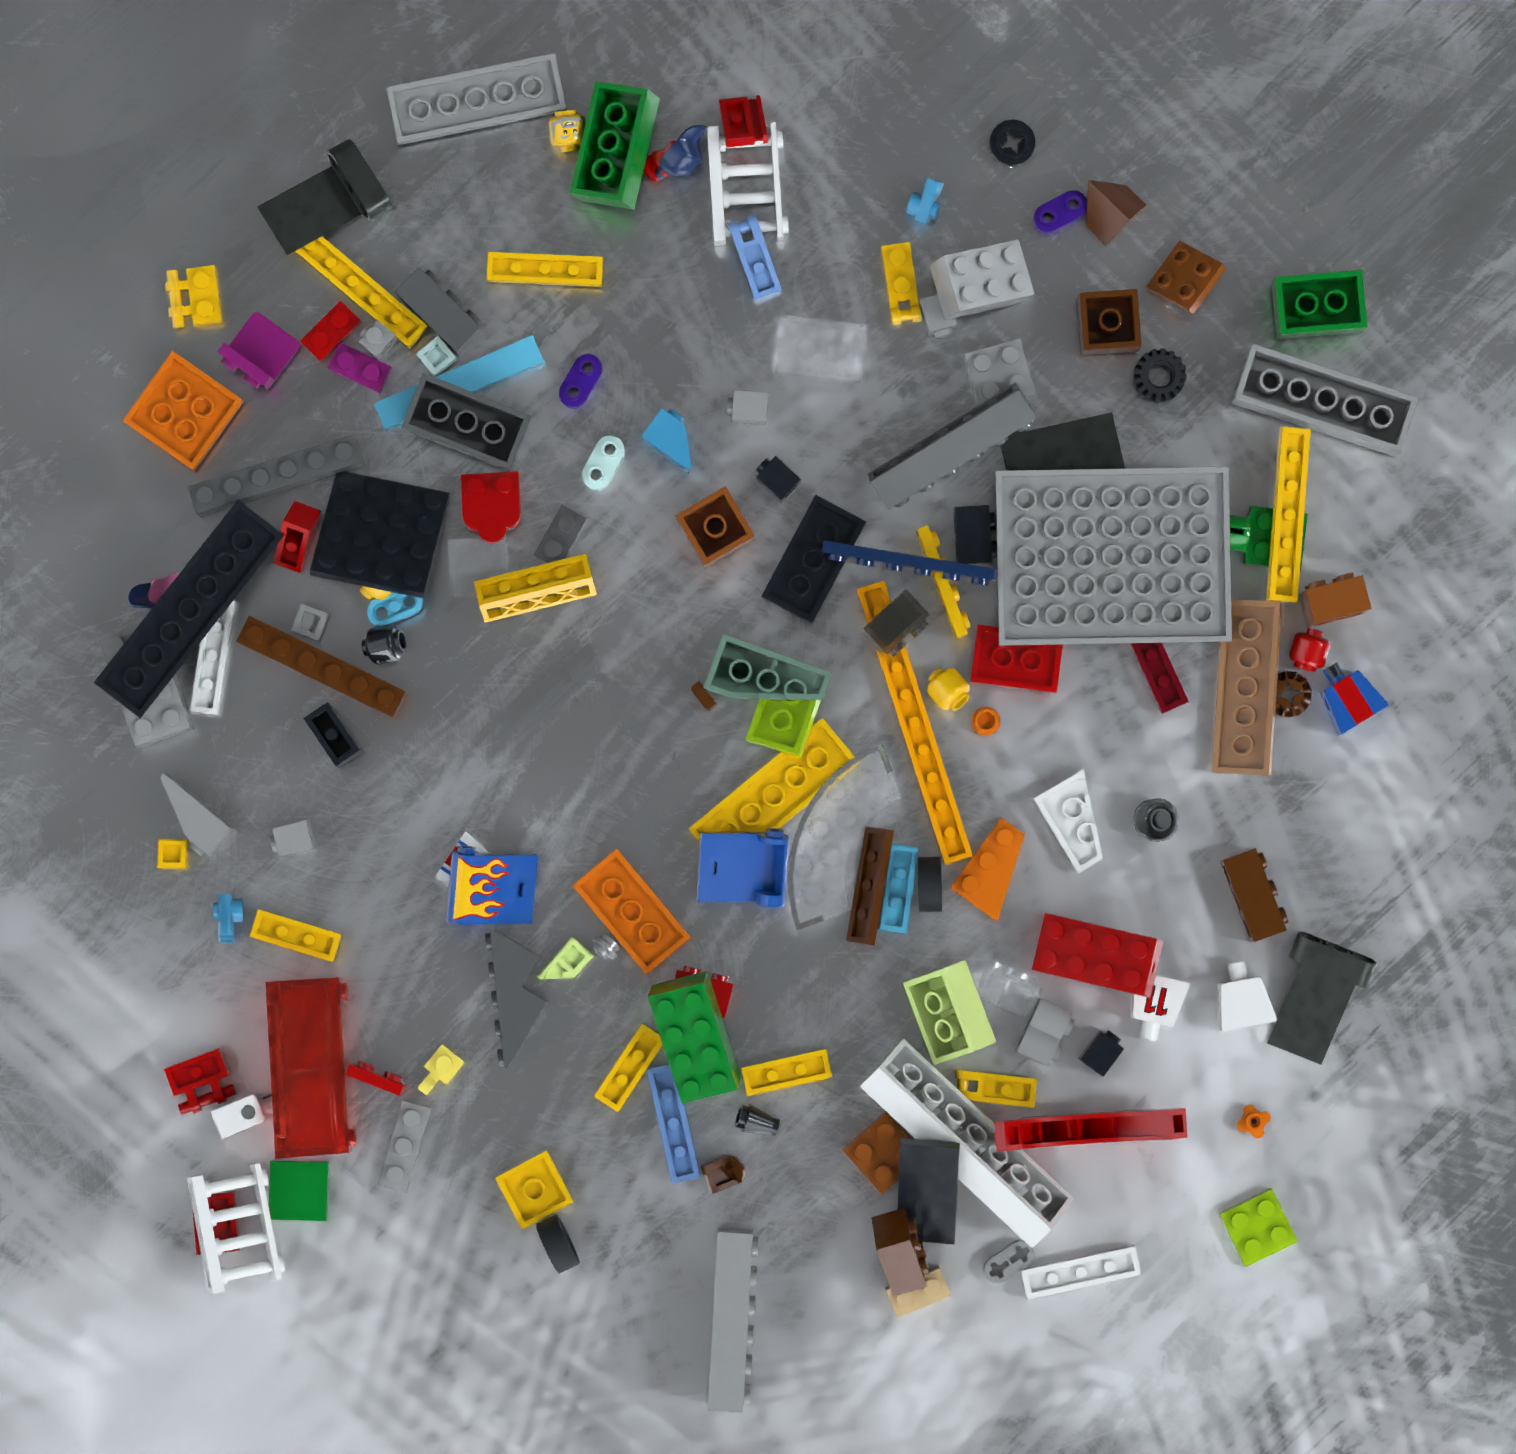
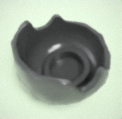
M1162 798L1145 800L1136 808L1133 822L1138 835L1152 842L1169 840L1178 831L1180 817L1177 808L1171 802Z

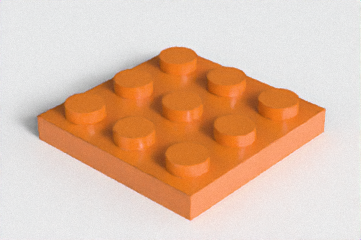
M172 350L125 416L123 422L195 472L244 403V400Z

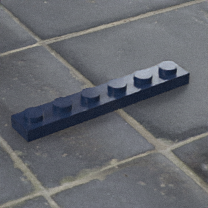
M823 541L822 552L829 554L828 560L845 562L846 557L857 559V565L874 567V562L886 564L885 569L902 572L903 567L914 568V574L931 577V572L943 573L942 579L960 581V576L972 578V584L988 586L989 581L996 582L998 572L994 568L830 541Z

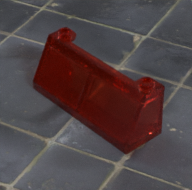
M342 977L265 982L275 1159L352 1152V1146H356L357 1138L356 1129H350V1124L348 1123L342 1020L343 1000H348L347 983H342Z

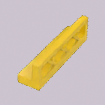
M587 554L474 581L479 607L485 623L597 595ZM588 585V587L575 589L576 587ZM557 593L556 595L547 596L548 594ZM529 600L528 602L519 603L520 601ZM501 607L500 609L488 611V609Z

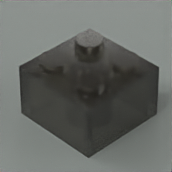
M905 589L862 629L861 633L884 658L889 654L894 658L906 647L907 643L904 640L908 636L912 635L916 638L927 628L929 624L926 620L930 614Z

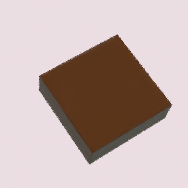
M698 681L691 686V691L706 711H711L717 706V703L707 690L703 689L704 686L701 682Z

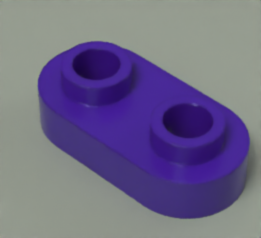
M1070 190L1042 204L1036 209L1033 216L1035 228L1041 233L1051 234L1079 220L1086 213L1087 198L1080 191ZM1076 200L1079 207L1072 209L1069 207L1068 202ZM1050 213L1053 216V221H1044L1043 215Z
M583 354L579 356L560 386L559 397L566 407L571 409L582 407L599 381L603 368L601 361L595 355ZM586 363L593 365V370L589 373H585L582 370L583 365ZM571 388H576L579 394L577 397L571 398L568 396V391Z

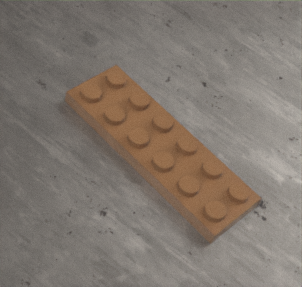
M1231 599L1232 641L1220 642L1212 759L1213 773L1271 776L1283 604L1280 601Z

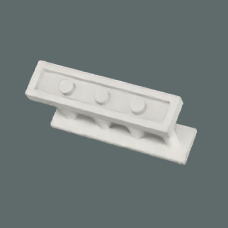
M776 122L770 123L771 134H767L768 143L763 144V141H755V145L728 147L771 146L772 163L742 165L721 163L720 152H726V149H728L726 148L724 134L719 135L718 126L707 128L715 246L726 245V237H731L727 224L730 222V219L724 220V209L729 208V205L775 203L776 219L759 220L761 232L777 231L778 242H783V233H789L788 216H782L778 148H783L782 131L776 130ZM773 174L774 191L729 194L728 191H723L722 180H728V177ZM749 230L743 233H752V231Z
M260 1163L250 1165L251 1174L209 1182L204 1180L203 1175L187 1178L208 1293L224 1292V1284H227L229 1280L270 1272L271 1280L282 1279L281 1272L285 1271L282 1255H277L265 1186L268 1185V1176L266 1169H261ZM254 1186L257 1203L219 1211L209 1209L207 1198L211 1197V1194ZM259 1214L261 1232L224 1240L214 1237L213 1227L217 1223ZM261 1243L265 1244L266 1261L229 1269L220 1267L218 1256L222 1255V1252Z

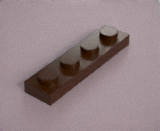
M865 826L846 941L875 946L894 835L893 830Z

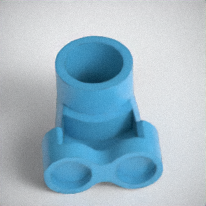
M926 178L922 189L923 193H912L906 213L915 216L914 220L929 224L930 219L935 220L940 209V203L936 201L944 183Z
M232 894L218 895L219 902L213 903V919L219 920V942L232 943L235 941L233 922H243L242 898L232 899Z

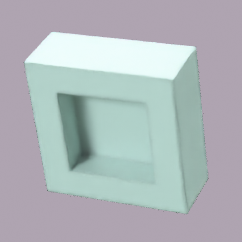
M439 336L416 353L434 377L438 376L457 360Z

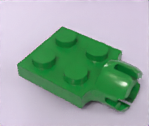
M1250 506L1246 517L1230 515V531L1235 532V534L1230 533V550L1242 553V564L1269 567L1272 508ZM1304 513L1300 571L1302 568L1307 513Z

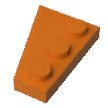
M1001 817L950 887L996 922L1002 909L1025 834Z

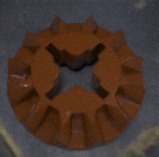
M1292 671L1278 673L1275 713L1282 717H1295L1307 709L1311 703L1312 689L1305 677ZM1286 682L1291 690L1301 692L1292 698V706L1287 698L1277 697V695L1286 690Z

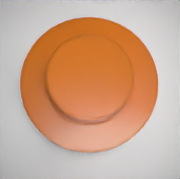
M981 707L974 712L971 724L975 732L983 736H989L998 730L1000 716L993 708Z

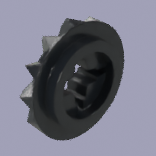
M1011 119L999 123L993 129L989 143L991 153L997 160L1012 166L1023 164L1032 156L1036 141L1032 129L1026 123ZM1007 132L1013 139H1021L1017 144L1018 153L1015 150L1013 151L1012 147H1004L1008 141Z

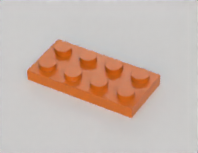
M617 848L572 885L646 975L691 938Z

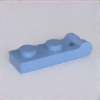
M755 213L746 216L747 219L736 222L734 220L727 224L751 292L756 300L780 291L782 288ZM751 230L753 238L743 241L741 233Z

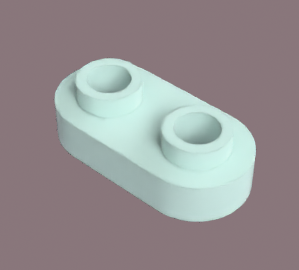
M611 435L605 436L595 446L582 471L583 482L589 489L599 491L609 485L625 454L624 445L619 438ZM613 445L616 448L615 452L612 455L606 454V446ZM594 470H599L602 476L600 479L594 480L591 478V473Z

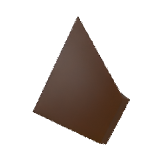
M1088 180L1086 227L1107 246L1147 205L1127 185Z

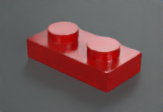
M340 300L300 342L322 363L337 348L339 342L342 343L362 321Z
M358 1060L357 1065L349 1064L345 1075L398 1096L403 1094L406 1084L400 1082L401 1076L388 1071L381 1075L373 1071L375 1066Z

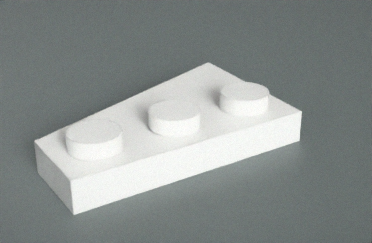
M1084 769L1033 799L1077 874L1103 859Z

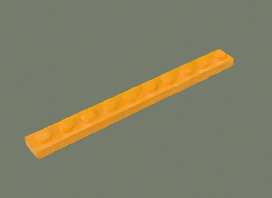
M885 581L858 588V597L944 865L972 857L970 845Z

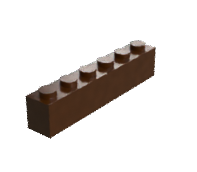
M248 616L236 641L394 719L397 718L409 694L251 616Z

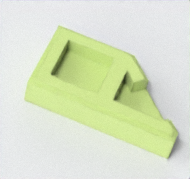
M571 937L537 975V978L539 980L575 978L594 955L574 937Z

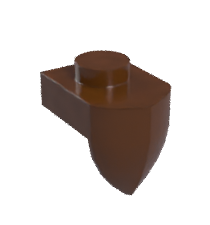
M732 1155L723 1156L700 1166L708 1191L711 1194L742 1183L746 1176L745 1164L739 1158Z

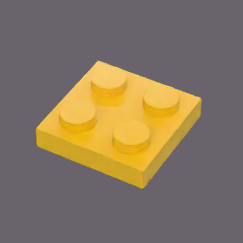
M548 1150L495 1177L521 1229L574 1202Z

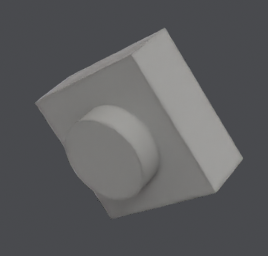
M301 604L291 631L319 641L329 614Z

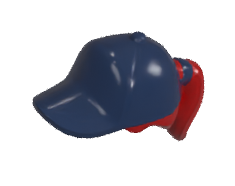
M693 125L687 128L677 141L669 142L666 148L656 150L651 155L647 154L643 170L645 175L654 182L660 181L668 175L672 177L690 176L703 160L699 141L708 127L705 125Z

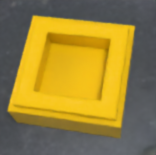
M158 839L157 868L188 869L189 840Z

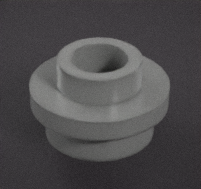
M602 933L600 937L596 936L592 940L595 945L593 950L602 959L610 958L614 960L617 957L616 953L620 948L611 937Z

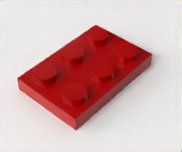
M978 624L970 683L1056 694L1063 645L998 646V627Z

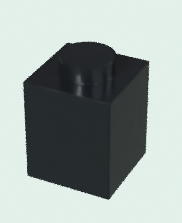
M776 456L771 461L766 458L756 469L759 473L756 476V481L780 503L801 483V479Z
M1109 1030L1105 1034L1098 1031L1078 1059L1104 1077L1124 1050L1119 1045L1122 1040Z

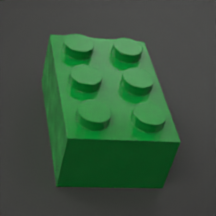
M1362 270L1275 277L1271 283L1276 340L1362 333L1368 327Z

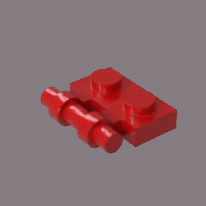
M220 1048L164 1069L173 1096L182 1093L186 1094L188 1101L178 1104L181 1115L189 1112L195 1114L202 1111V1107L216 1102L218 1104L227 1101V1098L237 1095L233 1084L222 1087L219 1079L230 1075ZM210 1083L212 1092L198 1097L195 1088Z

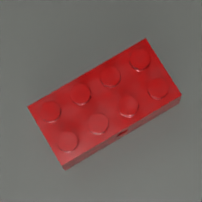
M1045 913L1032 970L1151 998L1164 941Z

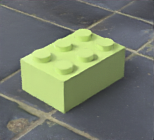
M966 960L903 983L933 1065L996 1043Z

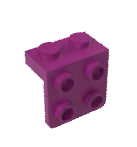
M255 312L230 345L224 342L217 352L223 357L220 362L230 370L235 372L238 368L246 374L243 379L258 389L261 385L269 390L299 350L300 343L261 313Z

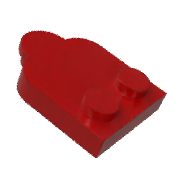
M519 472L461 475L462 517L465 526L470 531L478 532L480 538L487 543L501 541L506 535V531L516 528L521 520Z

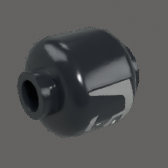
M388 624L368 629L361 646L363 654L366 657L368 656L373 663L379 665L401 659L403 652H406L407 642L402 630H398L396 626Z

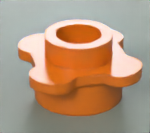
M1246 1105L1243 1109L1244 1114L1241 1120L1237 1122V1128L1241 1132L1247 1131L1251 1133L1254 1138H1261L1264 1135L1263 1129L1266 1123L1270 1122L1271 1116L1266 1111L1260 1112L1256 1110L1253 1105ZM1256 1119V1124H1252L1251 1120Z

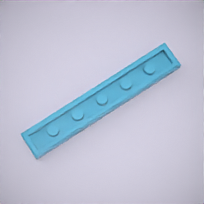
M533 335L440 374L435 378L475 393L544 363V360ZM418 384L374 403L386 431L403 424Z

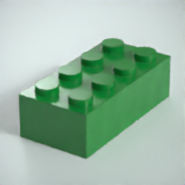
M595 81L570 194L582 202L635 209L659 106V97L648 89Z
M708 971L653 984L648 994V999L681 1103L738 1090L741 1076Z

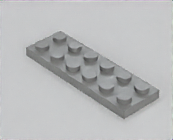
M555 53L386 87L398 145L555 114L558 111H567Z

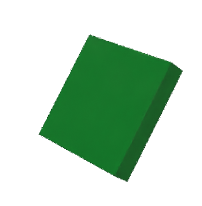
M271 1160L268 1205L271 1220L327 1221L329 1162Z

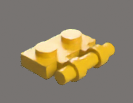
M215 265L187 268V280L179 281L178 270L166 271L167 282L165 283V289L169 293L171 305L168 308L169 318H172L174 329L184 328V317L192 316L194 327L223 323ZM181 291H189V306H182Z

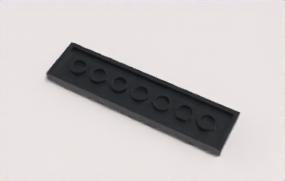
M237 500L97 677L94 684L141 719L284 535L241 501Z

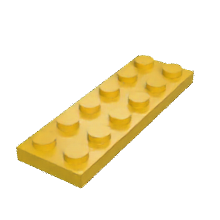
M821 718L812 726L801 757L780 752L693 824L689 830L700 842V833L766 832L768 828L780 829L855 767L859 761L826 721Z

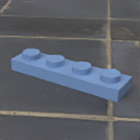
M670 1065L646 1069L671 1182L673 1184L700 1178L685 1105L681 1103Z

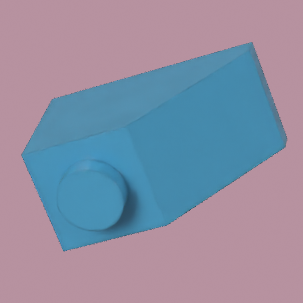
M661 408L642 434V440L689 473L692 465L686 427L682 423L684 418L671 408L668 412Z

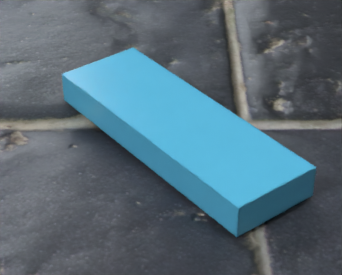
M892 844L878 930L907 934L919 847Z

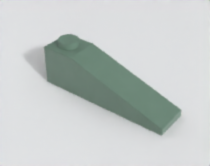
M723 634L703 689L735 699L823 700L833 673Z

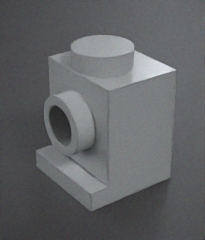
M377 320L374 324L369 323L360 333L361 339L357 343L374 358L381 361L398 339L394 333Z

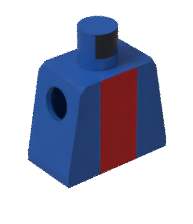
M1338 662L1323 670L1331 686L1320 692L1338 736L1389 706L1387 701L1359 670L1346 676Z

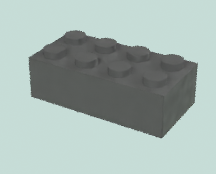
M422 373L401 429L503 470L510 471L531 416Z

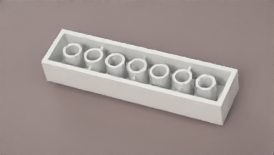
M904 1038L885 1056L861 1084L860 1087L915 1139L960 1143L958 1179L1030 1247L1033 1248L1054 1228L1074 1201V1198L1022 1149L996 1152V1141L994 1139L995 1124Z

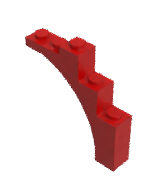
M1186 1108L1031 1116L994 1122L996 1152L1062 1145L1172 1140L1188 1137Z

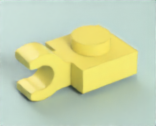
M442 1044L425 1064L424 1067L430 1073L418 1086V1089L425 1095H428L439 1080L447 1085L465 1062Z

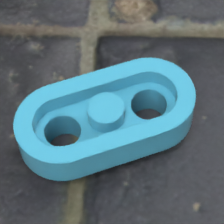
M392 592L384 600L374 599L370 602L367 608L368 619L377 627L397 623L417 614L422 609L423 598L413 597L414 604L407 607L404 605V599L408 595ZM380 608L387 609L388 614L385 618L378 617L377 612Z

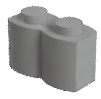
M1039 998L1015 1051L1049 1066L1051 1061L1056 1063L1063 1048L1059 1045V1042L1063 1035H1069L1075 1020L1071 1019L1073 1013Z

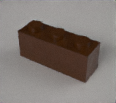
M1256 848L1221 860V866L1250 942H1257L1286 931L1285 924L1289 923L1284 908H1278L1275 896H1278L1277 888L1272 879H1267L1264 869H1267L1268 866L1263 853H1257Z

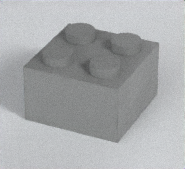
M1020 338L964 354L963 362L976 406L992 398L1015 382L1027 400L1034 399L1036 392Z

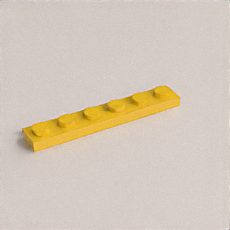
M323 236L295 251L376 321H380L394 333L397 339L409 349L429 328Z
M1285 426L1279 428L1266 600L1288 603H1297L1311 429Z

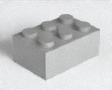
M1019 239L943 255L929 265L945 320L1020 304L1035 295Z

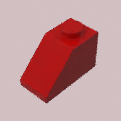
M297 501L293 502L282 522L280 532L284 536L277 545L274 564L301 573L317 532L321 510Z

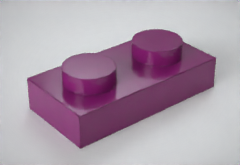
M339 342L327 367L329 370L379 394L392 370L391 366Z

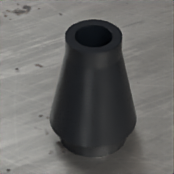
M751 1104L748 1106L741 1105L735 1119V1127L740 1128L741 1132L773 1136L776 1135L780 1124V1119L770 1116Z

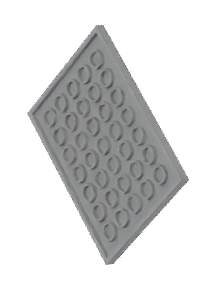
M1229 467L995 471L998 646L1232 641Z

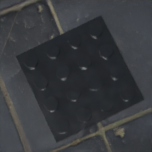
M346 471L336 473L311 563L310 575L424 599L450 493Z

